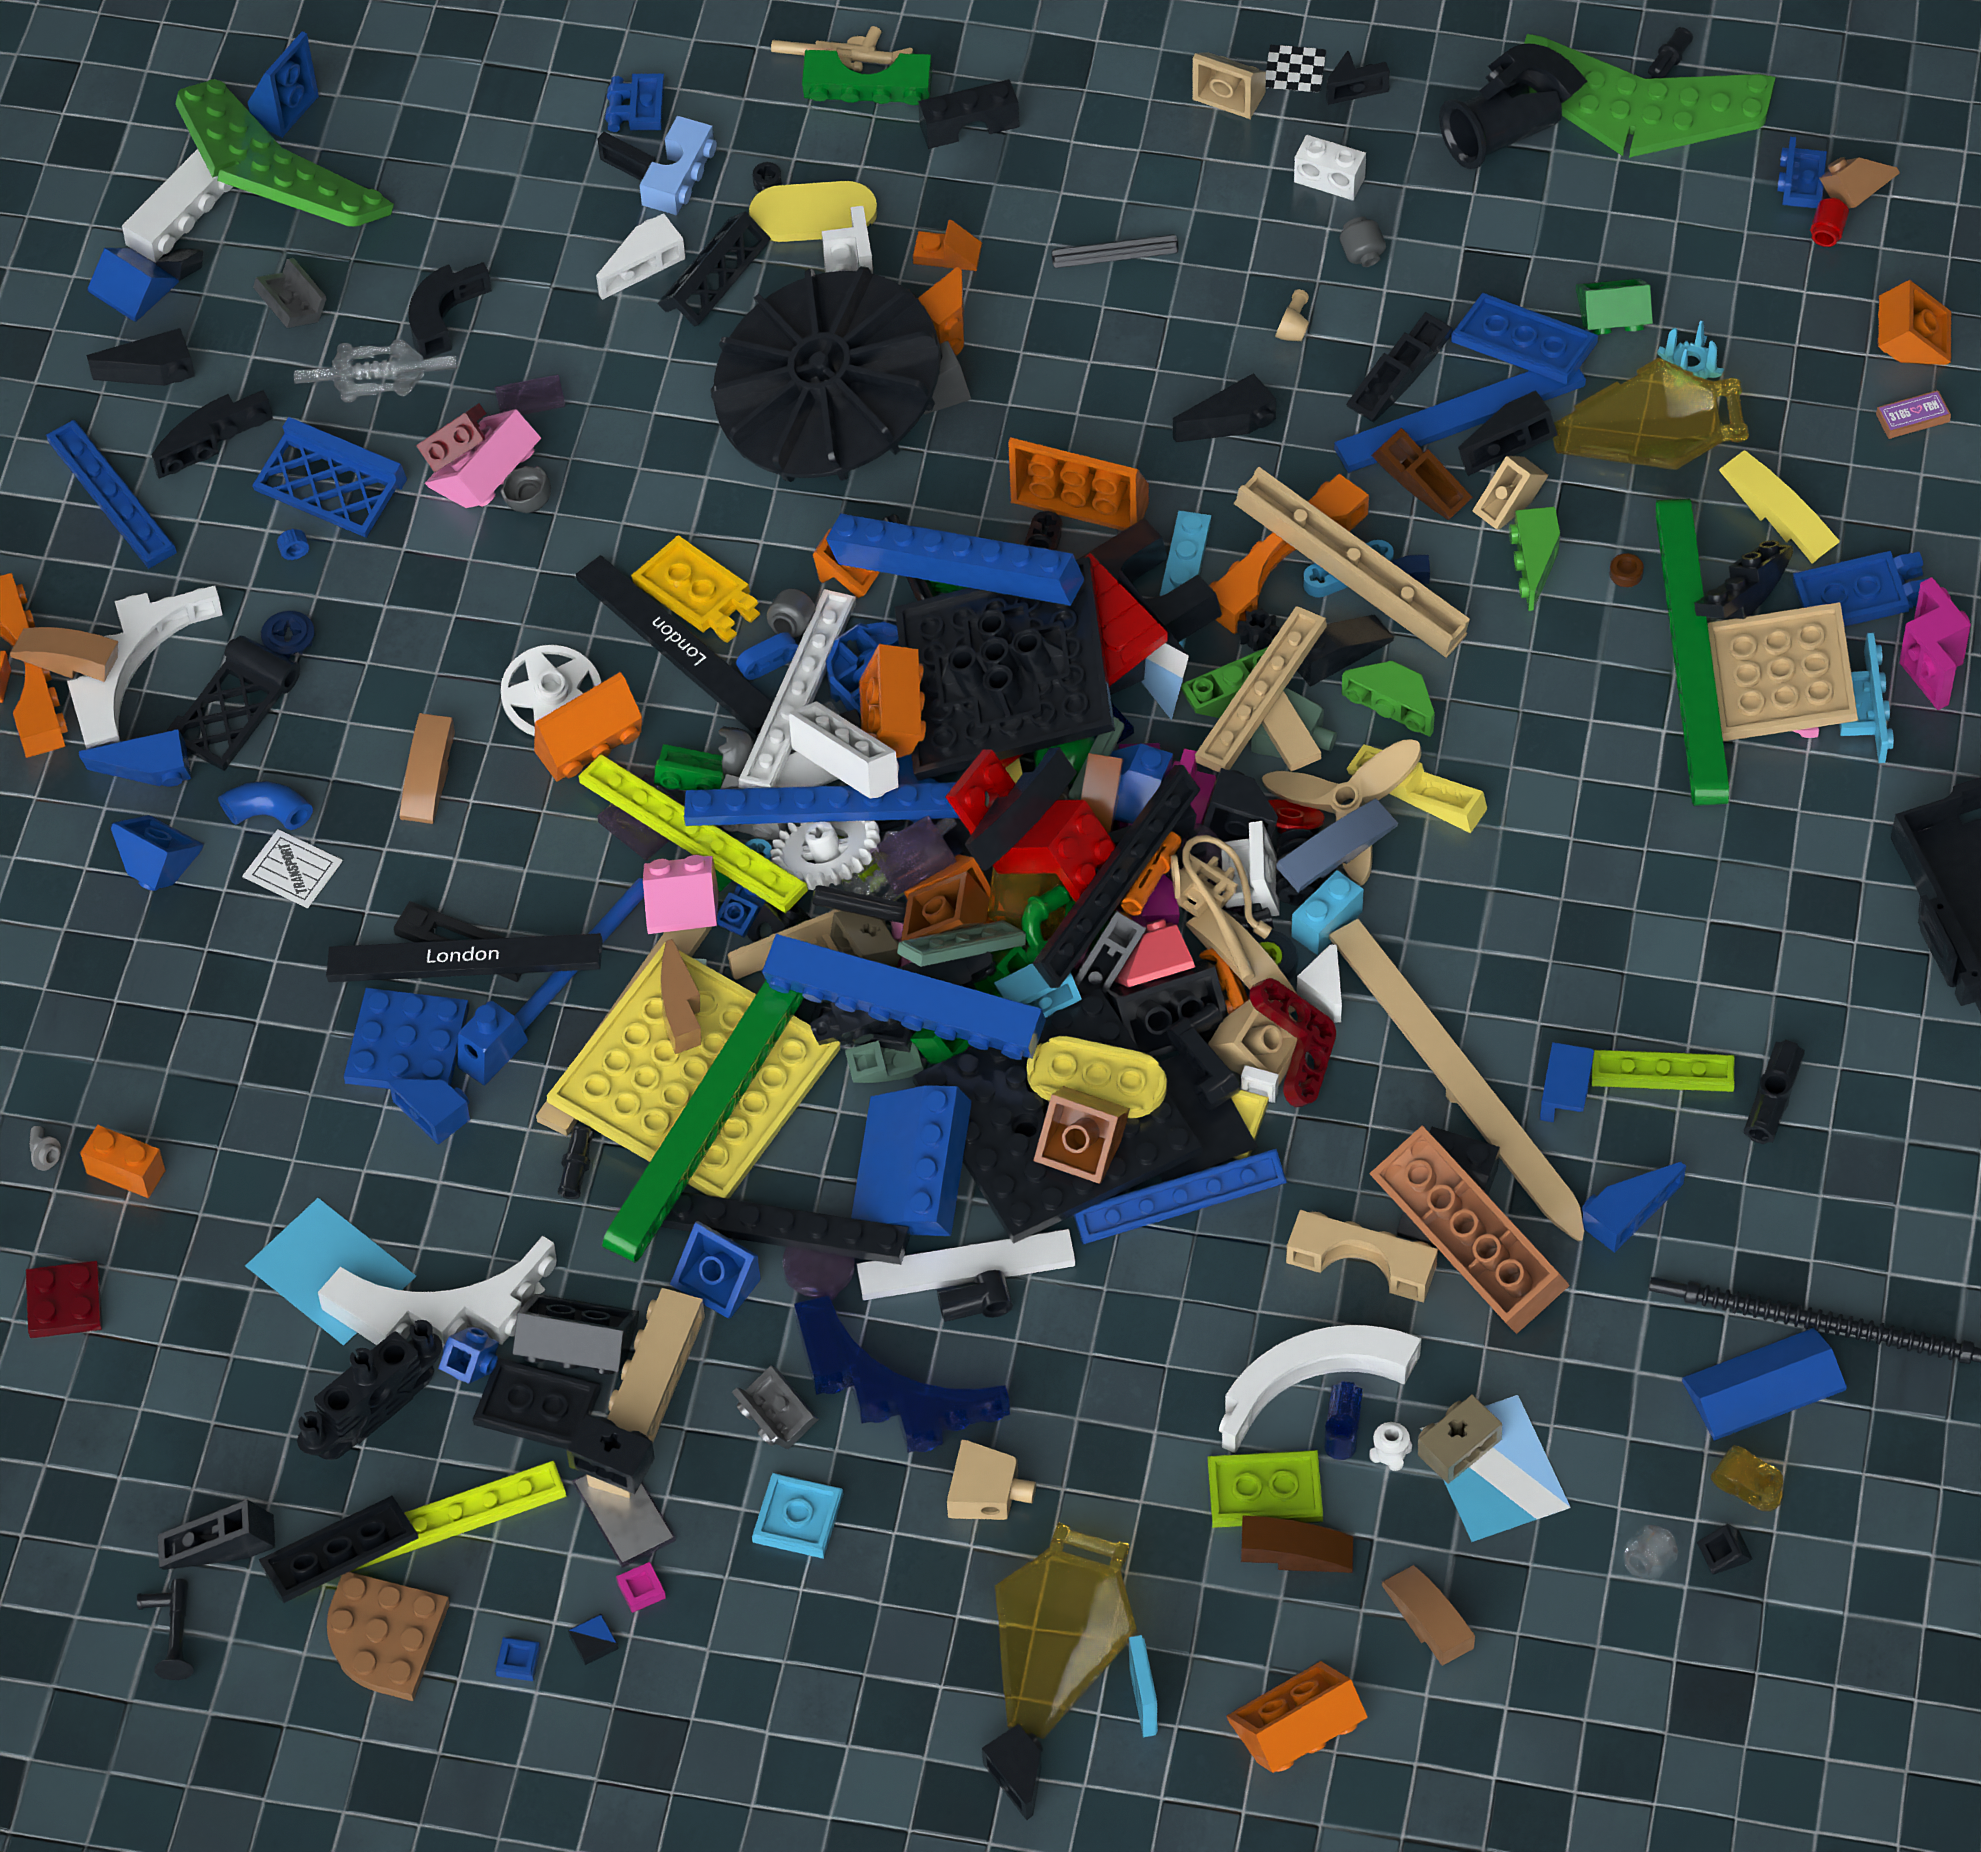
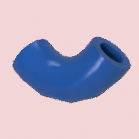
M270 781L246 783L218 797L223 811L235 825L255 815H268L279 820L286 829L294 830L304 825L313 813L311 804L295 790Z

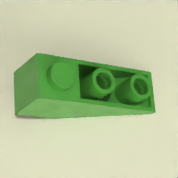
M1555 507L1515 510V523L1509 524L1511 544H1516L1518 550L1514 551L1515 570L1522 572V578H1519V593L1521 598H1526L1528 611L1534 610L1559 552L1560 530Z

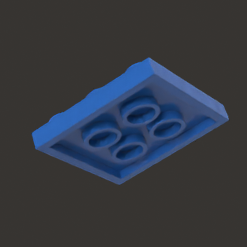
M366 988L344 1073L345 1084L390 1089L389 1083L394 1079L445 1080L451 1086L458 1057V1034L466 1023L469 1011L468 1000Z

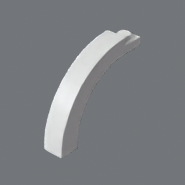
M1344 1325L1309 1331L1276 1345L1249 1365L1226 1394V1414L1219 1427V1432L1222 1433V1448L1236 1453L1251 1424L1267 1403L1288 1387L1302 1380L1334 1372H1362L1383 1376L1405 1385L1420 1357L1421 1338L1384 1327Z

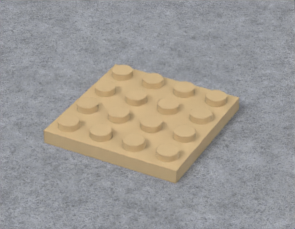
M1841 602L1749 616L1745 619L1736 618L1707 623L1723 741L1858 721Z

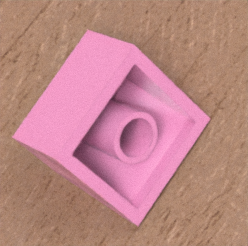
M691 855L685 859L670 861L657 859L651 863L644 864L643 889L648 934L717 926L719 890L713 856Z

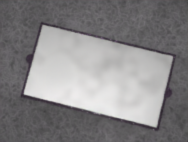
M586 1474L572 1480L573 1486L622 1568L645 1556L651 1558L653 1552L676 1541L674 1534L643 1482H641L636 1493H632L630 1498L588 1486Z

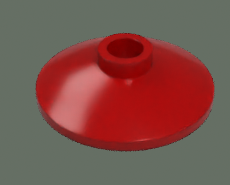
M1268 800L1278 816L1275 827L1278 828L1277 831L1279 833L1292 829H1315L1324 823L1325 816L1319 809L1301 806L1286 800Z

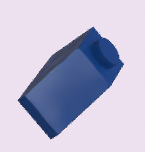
M394 1079L389 1083L393 1102L438 1145L470 1120L467 1096L460 1088L456 1087L453 1089L445 1080Z

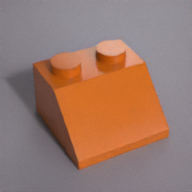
M958 266L917 298L933 321L939 343L941 344L948 340L955 356L964 347L962 269Z
M1911 280L1879 295L1878 347L1884 353L1889 354L1901 363L1938 365L1951 363V310Z

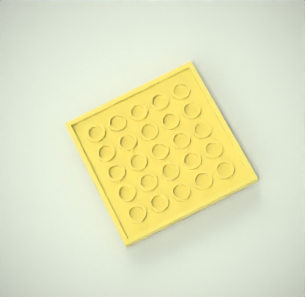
M665 943L547 1094V1102L649 1162L656 1154L756 996L750 990L678 950L700 994V1012L694 1015L701 1027V1045L675 1054L667 1036L662 1012L661 968ZM793 1016L689 1180L688 1185L707 1196L729 1199L837 1055L841 1042L835 1041L819 1046L811 1026Z

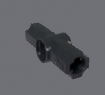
M1784 1040L1775 1043L1765 1073L1760 1078L1759 1090L1744 1128V1134L1754 1142L1763 1145L1768 1142L1773 1143L1783 1113L1788 1107L1790 1094L1805 1055V1050L1801 1049L1795 1042ZM1770 1090H1775V1091H1778V1092H1780V1093L1775 1094V1093H1771V1092H1769V1091H1770Z

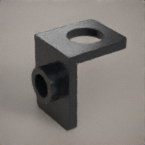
M770 903L762 906L749 928L747 936L753 942L761 940L760 927L764 922L770 924L772 934L801 924L804 921L811 920V918L797 903L786 914Z

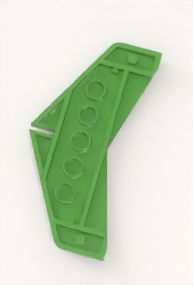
M1527 34L1524 44H1538L1548 47L1564 56L1578 69L1588 82L1561 104L1562 116L1621 156L1624 155L1629 134L1634 135L1630 148V158L1761 128L1767 119L1776 78L1773 76L1752 74L1644 79L1542 36ZM1529 86L1530 93H1537L1533 88Z
M211 79L178 91L175 105L212 178L218 176L217 181L346 226H359L391 215L394 204L384 198L379 191L364 188L282 148L222 81Z

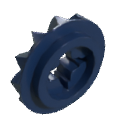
M283 611L271 616L264 623L261 630V639L264 646L278 654L285 655L288 659L291 654L299 653L302 655L306 647H312V639L315 636L312 621L306 615L296 611ZM287 627H290V631L293 634L289 642H286L284 639Z

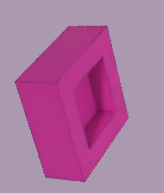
M650 1562L616 1576L617 1584L632 1613L666 1598L665 1591Z

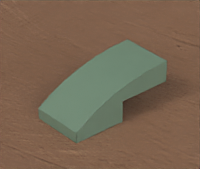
M878 1040L845 1050L853 1083H876L913 1077L914 1074L924 1070L918 1048L912 1042L910 1052L897 1051L895 1049L882 1048Z

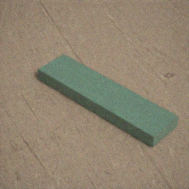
M1002 920L899 942L897 954L922 967L984 954L987 951L993 952L1025 945L1026 933Z

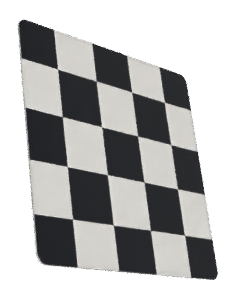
M1270 45L1266 68V88L1320 92L1326 50Z

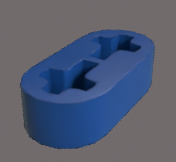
M779 633L742 652L736 660V666L745 679L754 680L792 661L798 644L790 633Z

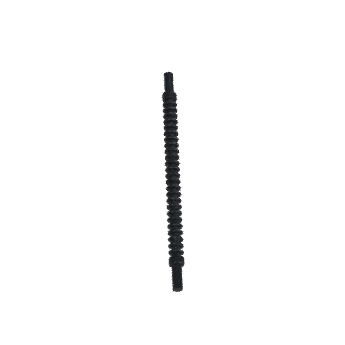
M1651 1277L1649 1291L1684 1298V1302L1696 1305L1697 1302H1702L1703 1307L1707 1304H1712L1713 1309H1716L1717 1306H1721L1723 1311L1731 1308L1734 1314L1741 1310L1744 1316L1751 1312L1754 1318H1757L1758 1315H1763L1764 1320H1767L1768 1317H1772L1774 1322L1782 1319L1785 1325L1792 1321L1795 1327L1799 1324H1804L1805 1329H1808L1809 1326H1814L1816 1331L1819 1328H1823L1826 1334L1833 1330L1836 1336L1842 1332L1845 1333L1846 1338H1849L1850 1335H1855L1856 1340L1865 1337L1867 1343L1874 1339L1877 1345L1884 1341L1887 1347H1890L1891 1344H1896L1897 1349L1906 1346L1909 1352L1912 1348H1916L1919 1354L1925 1350L1928 1351V1356L1938 1353L1939 1358H1942L1943 1355H1947L1949 1360L1956 1357L1958 1362L1970 1364L1971 1361L1981 1363V1348L1975 1347L1974 1342L1963 1340L1960 1344L1957 1343L1956 1338L1949 1342L1946 1341L1945 1336H1942L1941 1339H1936L1935 1334L1927 1337L1924 1331L1917 1335L1914 1329L1907 1333L1904 1327H1901L1900 1330H1895L1894 1325H1891L1890 1328H1885L1884 1323L1876 1326L1873 1320L1866 1324L1863 1318H1860L1859 1321H1854L1853 1316H1850L1849 1319H1844L1843 1314L1834 1317L1833 1312L1830 1311L1828 1315H1825L1822 1309L1815 1313L1812 1312V1307H1809L1807 1310H1803L1802 1305L1793 1308L1790 1302L1787 1306H1783L1780 1300L1776 1304L1771 1303V1298H1768L1767 1301H1761L1760 1296H1757L1756 1299H1752L1750 1294L1742 1297L1739 1291L1736 1295H1732L1729 1289L1723 1293L1720 1292L1719 1287L1715 1290H1710L1709 1285L1702 1288L1698 1282L1689 1281L1688 1284Z

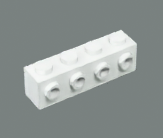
M197 149L122 225L126 246L156 263L164 254L169 253L174 243L184 233H188L193 228L195 222L204 213L209 212L224 192L230 191L233 186L217 181L218 176L212 178Z
M817 701L789 712L792 749L870 799L881 797L886 792L898 788L899 764L896 759L895 750Z

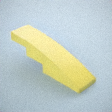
M1742 451L1719 469L1758 519L1762 521L1764 518H1767L1787 543L1792 539L1812 564L1840 542L1819 516L1789 486L1747 451Z

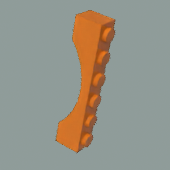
M1338 474L1330 482H1324L1317 493L1307 502L1346 530L1351 531L1368 515L1369 494L1341 474ZM1272 532L1264 541H1258L1244 559L1234 562L1226 575L1219 581H1213L1209 585L1217 595L1222 616L1215 620L1230 632L1236 634L1238 621H1245V612H1252L1258 609L1259 596L1270 572L1282 559L1296 549Z
M12 573L0 576V636L14 647L23 629L34 628L35 623L31 610L24 611L22 604L28 603L23 585H16ZM24 662L25 683L20 700L13 711V716L25 756L28 758L65 747L62 734L68 732L63 713L56 714L54 707H58L60 704L55 687L48 688L46 681L52 680L50 671Z

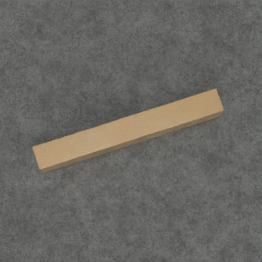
M1258 467L1253 477L1239 488L1237 499L1234 501L1237 507L1447 658L1467 636L1466 631L1470 621L1467 616L1262 468Z

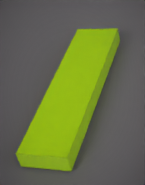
M1594 1050L1592 1086L1734 1092V1055Z

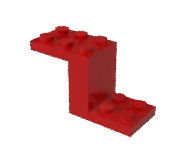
M992 749L982 750L945 797L970 834H972L996 798L1008 796L1015 786V782ZM986 791L989 794V804L987 807L984 804ZM1056 800L1041 819L992 866L998 874L1056 873L1076 902L1096 875L1095 868L1097 867L1099 871L1116 845L1086 800Z

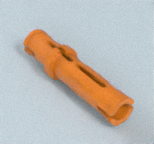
M1171 831L1136 879L1126 897L1123 898L1121 906L1126 913L1134 916L1141 914L1163 874L1169 872L1171 868V855L1176 853L1182 842L1180 836L1175 832Z

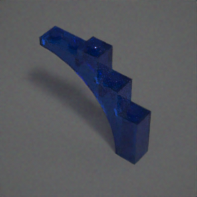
M829 1295L794 1304L796 1323L816 1395L822 1393L835 1394L844 1388L852 1387L862 1424L867 1422H884L890 1417L897 1415L908 1453L913 1451L927 1452L938 1445H942V1431H958L970 1424L982 1421L995 1422L1004 1416L1010 1415L1009 1395L1006 1385L983 1389H948L919 1383L891 1371L871 1358L851 1338L842 1325Z

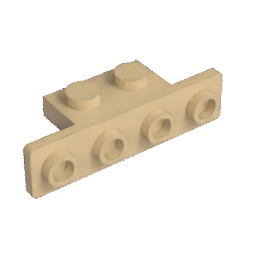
M834 909L816 918L804 921L801 924L729 952L728 960L733 978L738 980L764 968L776 934L838 951L830 937L834 912H839L840 910Z

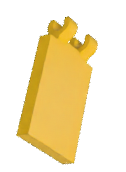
M679 535L631 575L633 583L701 632L704 633L711 627L718 637L726 643L730 642L737 635V632L731 629L735 625L734 620L729 617L733 612L738 610L740 615L750 623L760 616V612L754 608L758 605V601L753 596L748 595L750 593L749 584Z

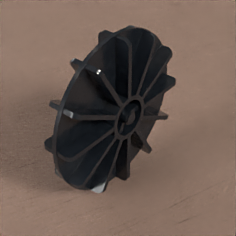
M860 266L857 271H834L815 274L812 268L805 269V278L782 287L765 299L759 293L753 297L757 305L741 320L730 337H722L719 342L722 352L717 363L714 384L711 388V397L714 401L719 424L734 448L756 466L779 474L784 481L789 482L794 481L795 478H819L838 475L839 479L843 481L848 479V471L870 463L890 450L894 455L901 450L897 443L917 424L925 410H933L935 401L932 396L937 386L940 362L943 357L933 321L925 307L909 289L890 279L872 274L868 267Z

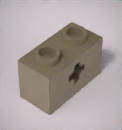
M845 911L834 912L830 937L839 952L897 968L898 961L902 957L897 954L899 941L893 938L883 919Z
M1470 1395L1463 1402H1455L1447 1410L1445 1417L1436 1425L1431 1423L1421 1431L1418 1437V1456L1449 1484L1502 1440V1423L1473 1395Z

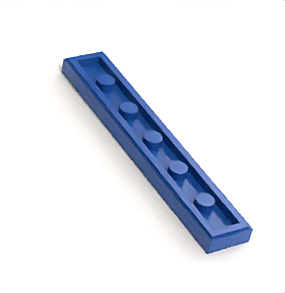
M75 420L46 435L49 444L148 569L177 553L174 544Z
M1273 1149L1104 1200L1073 1216L1082 1245L1287 1182L1277 1149Z

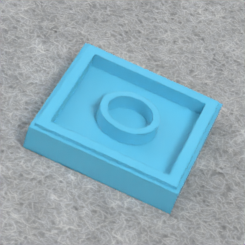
M772 1473L752 1535L753 1543L824 1559L844 1495L843 1489Z
M1142 1635L1129 1637V1670L1143 1737L1154 1736L1158 1732L1157 1698L1144 1637L1142 1638Z

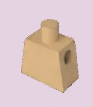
M962 1440L947 1498L948 1518L1007 1519L1012 1500L1033 1503L1036 1482L1018 1479V1459L1014 1456L968 1440Z

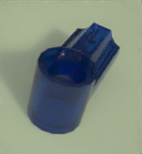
M1341 1381L1339 1384L1332 1385L1328 1417L1325 1424L1324 1448L1326 1453L1336 1460L1351 1458L1357 1449L1363 1388L1356 1386L1353 1382ZM1337 1435H1344V1436H1346V1437H1345V1438H1338V1437H1336V1436H1337Z

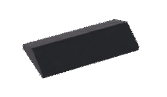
M390 1496L259 1559V1562L277 1597L285 1603L419 1537L394 1497Z

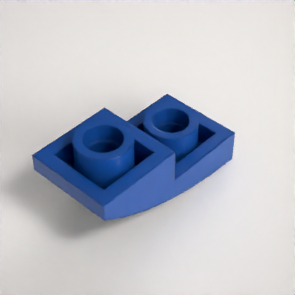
M738 884L734 893H728L719 909L717 925L744 938L762 906L768 902Z

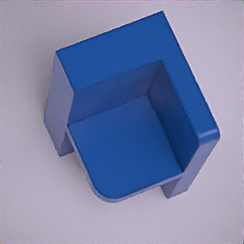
M1552 1042L1541 1101L1540 1120L1554 1122L1556 1108L1577 1112L1584 1111L1594 1056L1593 1049Z

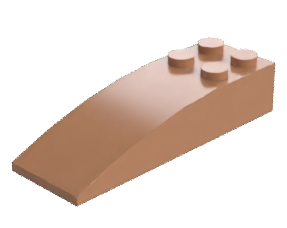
M1423 1125L1369 1173L1516 1334L1570 1286Z

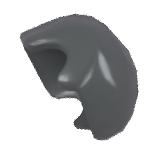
M530 466L517 468L505 478L501 494L507 505L514 511L526 514L542 508L550 498V479L539 466L535 468Z
M723 726L719 730V734L726 737L727 742L718 748L720 753L723 754L724 776L729 774L740 777L755 742L745 730Z

